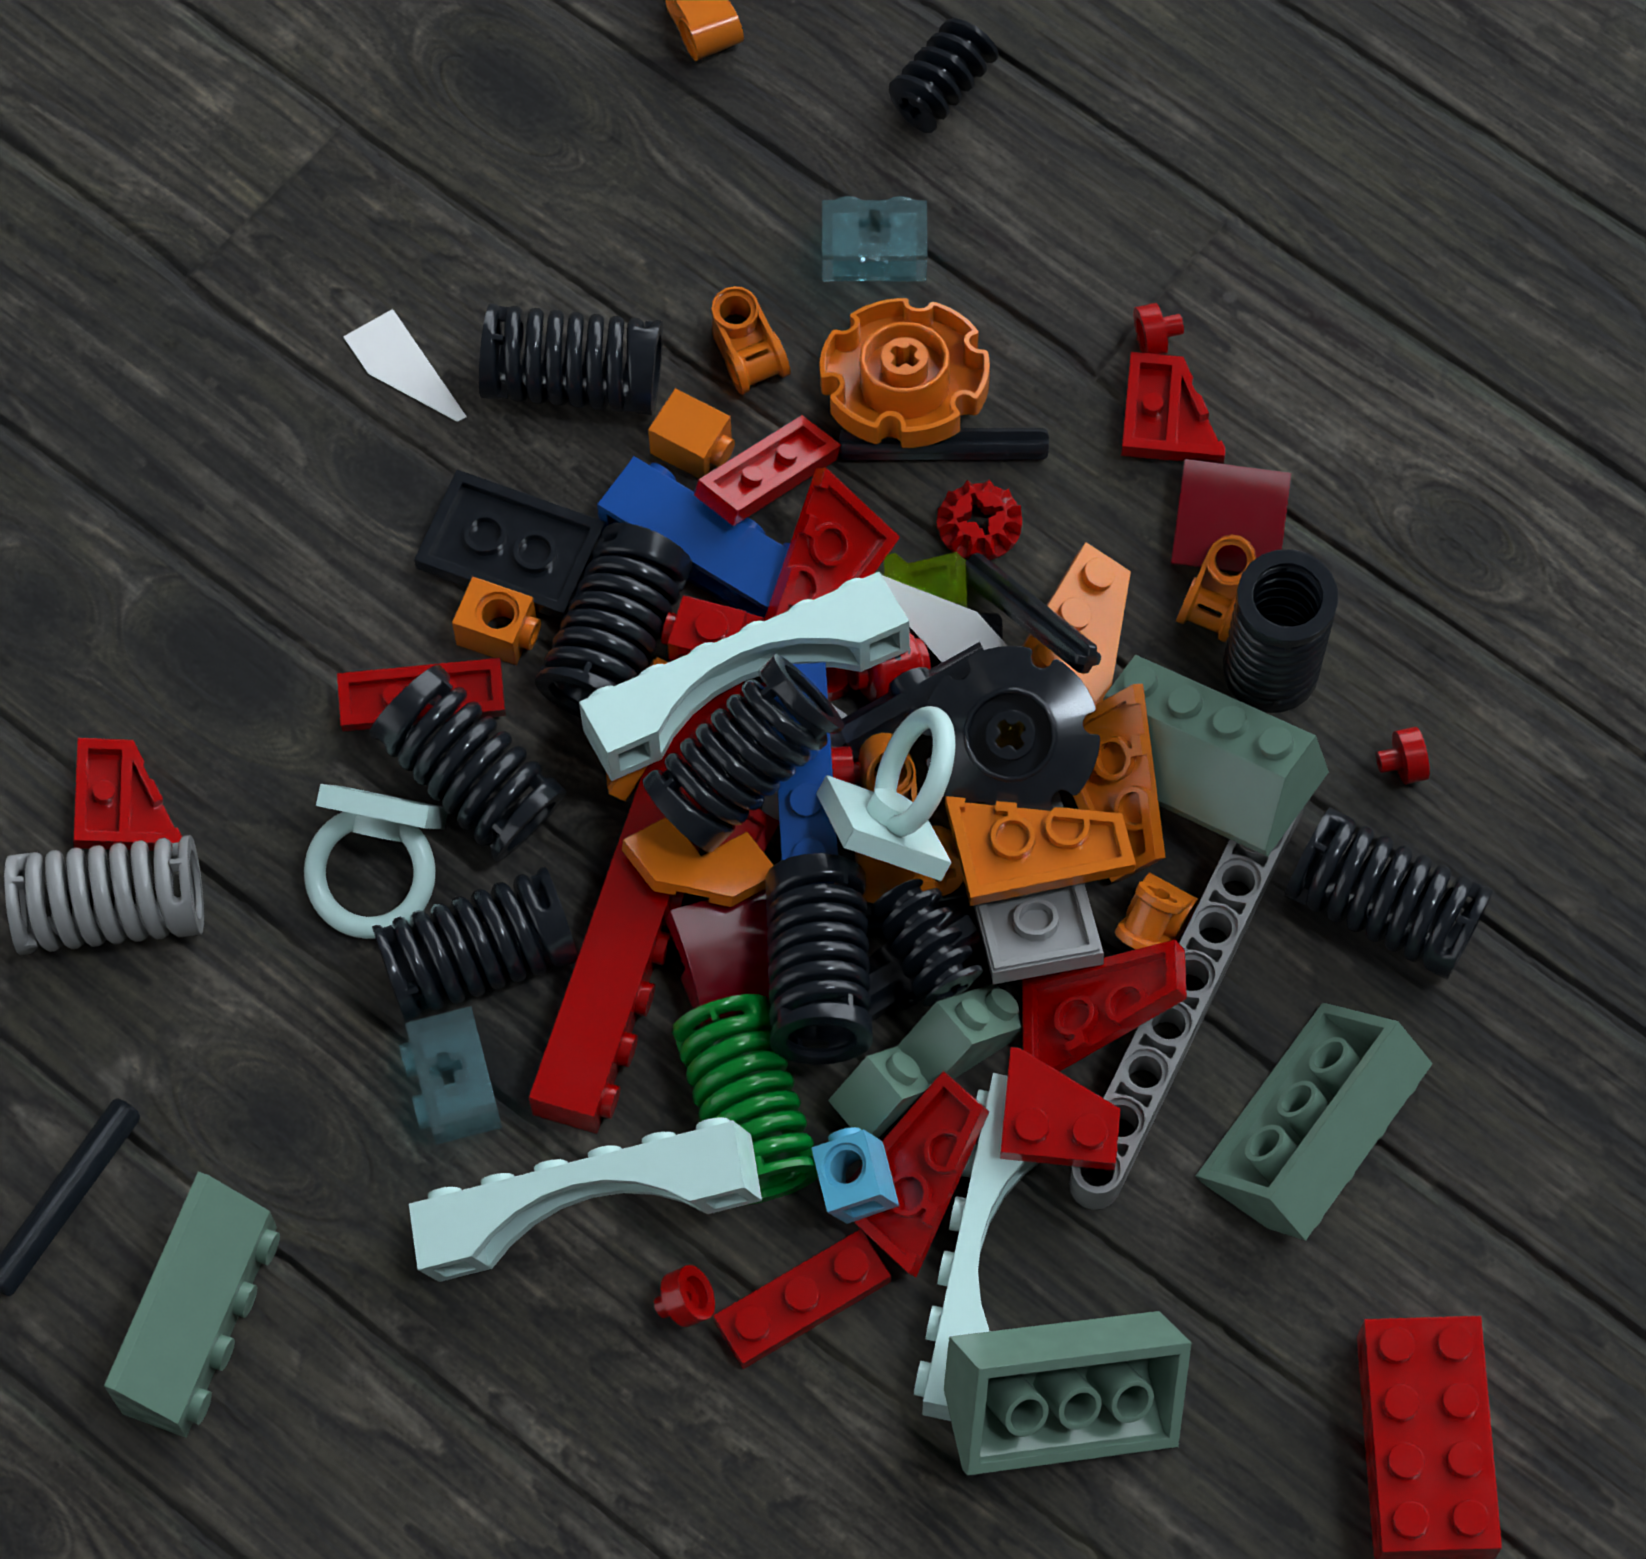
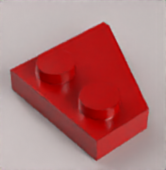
M1131 352L1121 456L1173 461L1189 459L1224 464L1226 448L1222 440L1218 441L1208 419L1209 411L1202 396L1194 389L1192 384L1193 376L1184 357Z
M78 738L74 848L90 849L92 846L100 845L104 849H110L114 843H123L127 850H131V846L135 841L143 840L147 843L149 851H154L155 842L159 838L169 839L171 846L172 843H178L182 835L178 827H174L163 805V798L154 780L149 778L144 768V760L134 740Z
M1011 1047L1000 1159L1115 1170L1121 1109L1024 1050Z

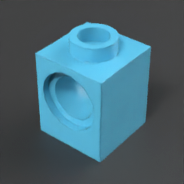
M856 1127L845 1128L828 1136L829 1142L811 1148L827 1213L848 1224L899 1206L883 1141L864 1129L861 1130ZM862 1159L863 1167L860 1176L855 1181L847 1184V1169L853 1162Z

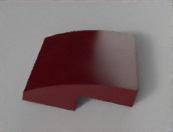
M1185 459L1171 564L1201 568L1213 543L1222 536L1231 534L1242 536L1248 540L1255 550L1256 558L1271 551L1282 550L1291 473ZM1225 545L1216 554V564L1220 571L1240 573L1247 565V556L1239 546Z
M766 889L732 907L709 903L708 899L669 911L665 920L685 966L681 980L693 1009L718 999L743 994H759L766 996L769 1000ZM742 1010L720 1014L719 1018L721 1020L744 1015V1012ZM712 1018L700 1023V1026L704 1027L713 1023Z

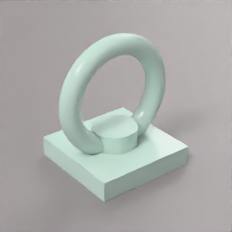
M933 706L919 708L907 716L892 735L880 761L874 792L826 775L816 793L843 848L942 881L952 862L928 819L938 807L949 783L956 746L952 721L943 710ZM930 729L933 738L931 762L923 786L914 802L897 793L898 780L911 747L924 731Z
M320 784L316 806L343 812L332 817L319 829L307 850L304 864V881L308 897L314 909L331 927L356 938L375 939L372 926L381 925L383 928L392 925V921L400 916L407 919L410 925L411 914L417 910L423 911L427 906L435 883L433 852L428 840L419 827L425 829H445L448 813L442 806L345 786ZM350 832L402 842L411 856L413 882L410 891L399 906L386 914L373 917L353 914L339 905L328 888L326 880L328 857L335 844Z

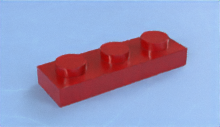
M801 415L700 478L697 482L694 496L732 526H735L813 476L816 468H825L835 462L841 444Z
M491 658L337 673L341 728L343 732L371 729L376 719L391 701L414 679L435 665H440L450 675L449 683L453 686L452 689L462 687L467 692L466 701L456 712L467 703L474 701L482 706L480 718L506 716L501 659ZM431 704L422 710L413 725H416L430 710Z
M859 1229L713 1315L714 1323L742 1369H745L891 1283V1275L862 1229Z

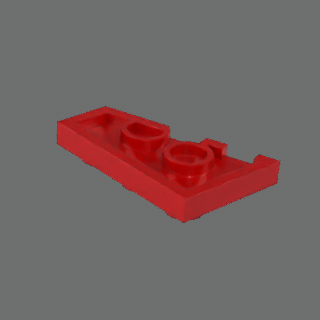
M826 467L816 468L764 621L787 612L793 605L802 600H814L833 592L848 580L853 578L863 579L874 574L900 539L896 532Z
M1175 939L1105 957L1103 965L1022 979L1023 1050L1060 1072L1186 1000L1185 949Z
M944 1071L883 1140L899 1206L854 1221L906 1272L917 1278L990 1112ZM863 1164L846 1182L847 1184L855 1181L860 1176Z

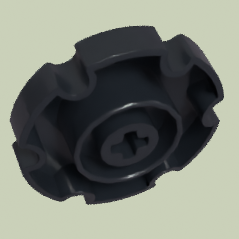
M1001 646L986 649L969 656L967 661L970 665V673L965 679L956 680L950 675H945L934 689L927 706L943 710L951 719L955 731V758L950 780L944 793L945 796L966 798L965 803L984 802L987 805H996V801L1017 803V808L1051 811L1054 808L1052 798L1056 792L1065 790L1073 796L1078 795L1094 770L1100 748V736L1088 733L1083 727L1085 717L1088 714L1094 713L1096 707L1088 689L1075 672L1058 659H1054L1046 668H1038L1032 663L1033 652L1030 648ZM1007 721L1012 726H1016L1020 722L1024 724L1026 730L1020 735L1024 745L1020 749L1016 750L1011 745H1006L1003 748L999 747L997 740L1001 738L1002 733L998 727L1001 723ZM930 729L922 733L925 736L932 737ZM931 757L926 760L928 769L930 766Z

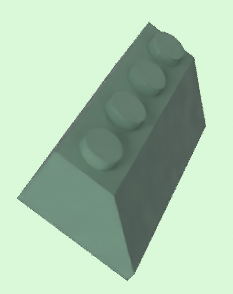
M1135 655L1105 694L1103 700L1132 684H1143L1159 806L1268 857L1329 773L1316 735Z
M1322 1003L1196 1174V1177L1202 1184L1266 1228L1306 1241L1312 1231L1320 1224L1323 1216L1342 1189L1353 1178L1355 1171L1370 1150L1384 1135L1388 1125L1406 1100L1414 1093L1419 1082L1433 1063L1399 1021Z
M199 1171L104 1384L105 1389L123 1415L187 1438L192 1424H201L206 1416L212 1398V1392L207 1390L215 1370L223 1371L230 1360L235 1344V1339L230 1337L238 1317L246 1318L251 1311L257 1295V1285L253 1284L261 1264H270L280 1240V1233L276 1232L277 1226L269 1210L213 1177Z
M1160 1311L949 1336L944 1394L962 1470L967 1475L1178 1447L1192 1342Z

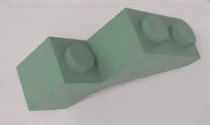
M990 984L937 1001L898 1046L867 1056L828 1101L851 1128L864 1129L877 1138L889 1134L943 1071L955 1079L1016 1040L1023 1033V1014L1019 1011L1018 1003L1012 995L1000 989L997 984Z

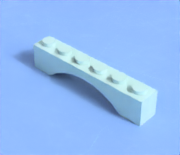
M876 572L863 579L853 578L843 583L833 592L814 600H802L793 605L787 612L766 621L751 622L738 633L715 643H703L695 647L688 655L665 665H652L635 678L616 686H605L597 689L588 698L579 701L583 731L610 780L614 781L661 760L673 738L693 714L717 695L743 681L758 677L759 669L773 655L778 654L792 664L826 662V667L862 672L910 651L909 620L880 572Z
M993 1073L990 1090L979 1089L976 1100L990 1112L980 1132L978 1144H975L962 1173L963 1177L971 1178L967 1197H955L949 1230L959 1232L955 1252L944 1250L937 1282L938 1285L947 1286L943 1307L932 1305L926 1332V1340L936 1341L932 1362L920 1361L914 1388V1395L924 1397L922 1415L951 1421L944 1394V1379L949 1336L989 1332L980 1298L978 1277L980 1252L988 1227L1004 1198L1028 1171L1039 1164L1036 1162L1000 1159L1008 1080L1006 1075Z
M711 1118L699 1122L694 1131L678 1135L673 1132L649 1134L642 1138V1144L624 1149L619 1146H602L590 1150L588 1158L569 1163L561 1159L548 1160L536 1164L534 1172L514 1176L510 1173H499L481 1179L480 1186L464 1190L458 1187H443L432 1190L428 1193V1199L409 1203L417 1268L422 1273L439 1282L493 1269L510 1246L534 1225L563 1208L594 1197L621 1193L651 1194L686 1203L706 1214L762 1201L751 1134L728 1118Z

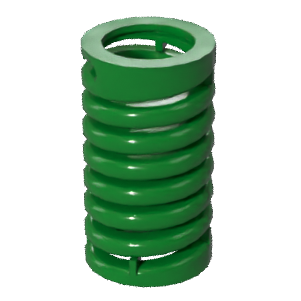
M759 994L736 995L709 1002L687 1012L672 1026V1033L680 1052V1059L687 1067V1082L693 1088L692 1099L699 1108V1122L711 1118H728L751 1134L762 1201L751 1204L763 1203L789 1195L808 1186L819 1178L811 1149L814 1145L813 1138L807 1133H802L807 1126V1119L803 1113L798 1111L801 1100L792 1091L795 1081L793 1076L785 1071L789 1062L787 1059L776 1054L770 1046L772 1026L770 1025L769 1010L771 1005L766 996ZM742 1010L744 1012V1015L721 1020L719 1018L720 1014ZM712 1018L713 1023L698 1030H693L703 1021Z

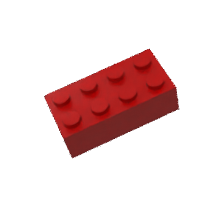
M1482 1316L1364 1319L1357 1335L1374 1559H1495L1502 1549Z

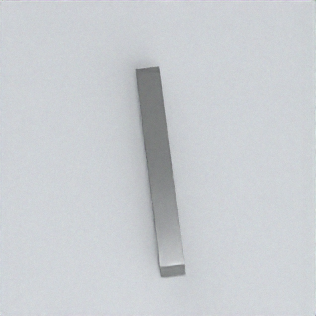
M1303 809L1268 857L1231 839L1229 840L1179 943L1185 949L1186 975L1198 977L1202 980L1205 987L1198 991L1186 990V1000L1138 1027L1104 1096L1105 1100L1121 1109L1120 1119L1131 1123L1135 1132L1127 1137H1118L1115 1170L1103 1169L1111 1177L1110 1183L1100 1187L1089 1185L1081 1176L1083 1171L1088 1168L1072 1166L1069 1182L1070 1192L1075 1201L1081 1206L1092 1210L1104 1209L1111 1205L1118 1197L1297 827ZM1229 881L1242 882L1248 887L1250 893L1244 896L1231 895L1225 890L1223 884ZM1205 928H1217L1224 932L1228 939L1222 943H1211L1201 936L1200 931ZM1168 1022L1177 1026L1182 1034L1175 1039L1168 1040L1158 1036L1153 1027L1159 1023ZM1135 1071H1149L1156 1076L1158 1084L1150 1088L1138 1087L1131 1081L1129 1076Z

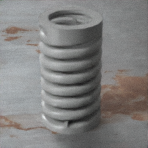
M184 835L178 843H172V846L167 838H159L155 842L154 879L157 902L153 891L149 847L143 840L135 841L132 844L131 866L136 892V904H134L132 896L131 869L127 847L123 843H114L109 850L111 880L115 897L114 908L111 900L107 853L104 847L100 845L92 846L89 849L88 868L84 851L80 848H72L68 851L66 865L63 854L60 851H49L45 857V869L43 856L38 852L7 856L4 872L5 900L10 933L16 952L19 955L31 954L38 950L40 945L49 952L60 949L63 944L70 949H78L85 942L92 947L102 945L106 939L112 944H121L127 937L135 942L145 940L148 935L158 940L164 939L170 932L178 937L201 935L204 928V901L199 860L193 837L191 835ZM175 871H179L181 897L174 896ZM89 879L93 897V912L90 905ZM46 884L52 912L49 917L46 914ZM69 892L72 902V916L69 909Z

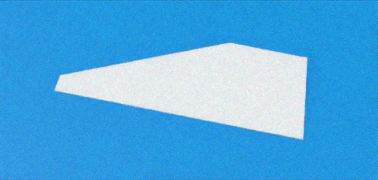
M393 309L343 336L369 375L457 422L467 417Z
M882 575L907 616L909 627L941 662L948 660L978 642L981 643L984 650L1007 646L978 612Z

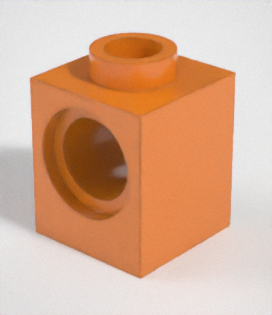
M472 577L452 621L456 645L493 658H500L504 662L517 666L523 650H531L535 645L540 632L541 620L536 617L532 596ZM498 617H506L512 620L508 626L501 629L487 626L491 620Z

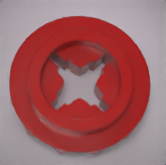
M990 479L985 483L975 484L966 480L963 486L955 491L948 490L945 500L940 508H938L937 529L940 538L948 549L962 558L969 560L974 553H980L989 560L998 558L1007 553L1020 537L1022 531L1021 505H1018L1013 499L1009 488L1003 490L996 487ZM975 504L984 515L993 514L988 519L987 535H984L983 529L979 528L976 522L967 523L971 519L972 508Z

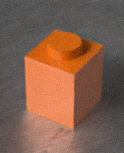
M676 388L648 429L650 454L699 479L713 471L715 466L719 467L726 463L735 446V440L732 439L731 416Z

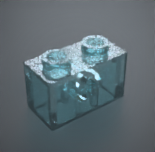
M851 196L840 197L836 200H822V281H926L927 200H913L902 196L893 197L888 200H861Z
M472 1007L405 1023L410 1042L399 1044L407 1077L415 1075L419 1077L423 1094L412 1096L420 1130L431 1127L436 1145L502 1128ZM452 1069L455 1082L444 1085L442 1071Z

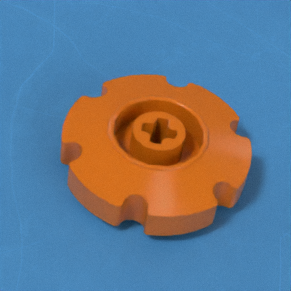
M895 298L866 305L850 314V329L844 331L833 330L829 334L821 352L820 386L823 395H830L831 415L848 432L873 444H879L882 439L887 437L897 438L901 442L902 448L923 447L944 441L960 432V416L967 414L975 416L979 414L989 391V354L987 350L978 349V330L963 315L936 302H930L925 308H914L909 305L907 298Z

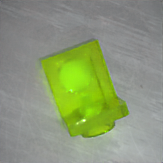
M957 552L911 563L905 562L896 553L888 554L884 559L883 576L967 608L966 560Z

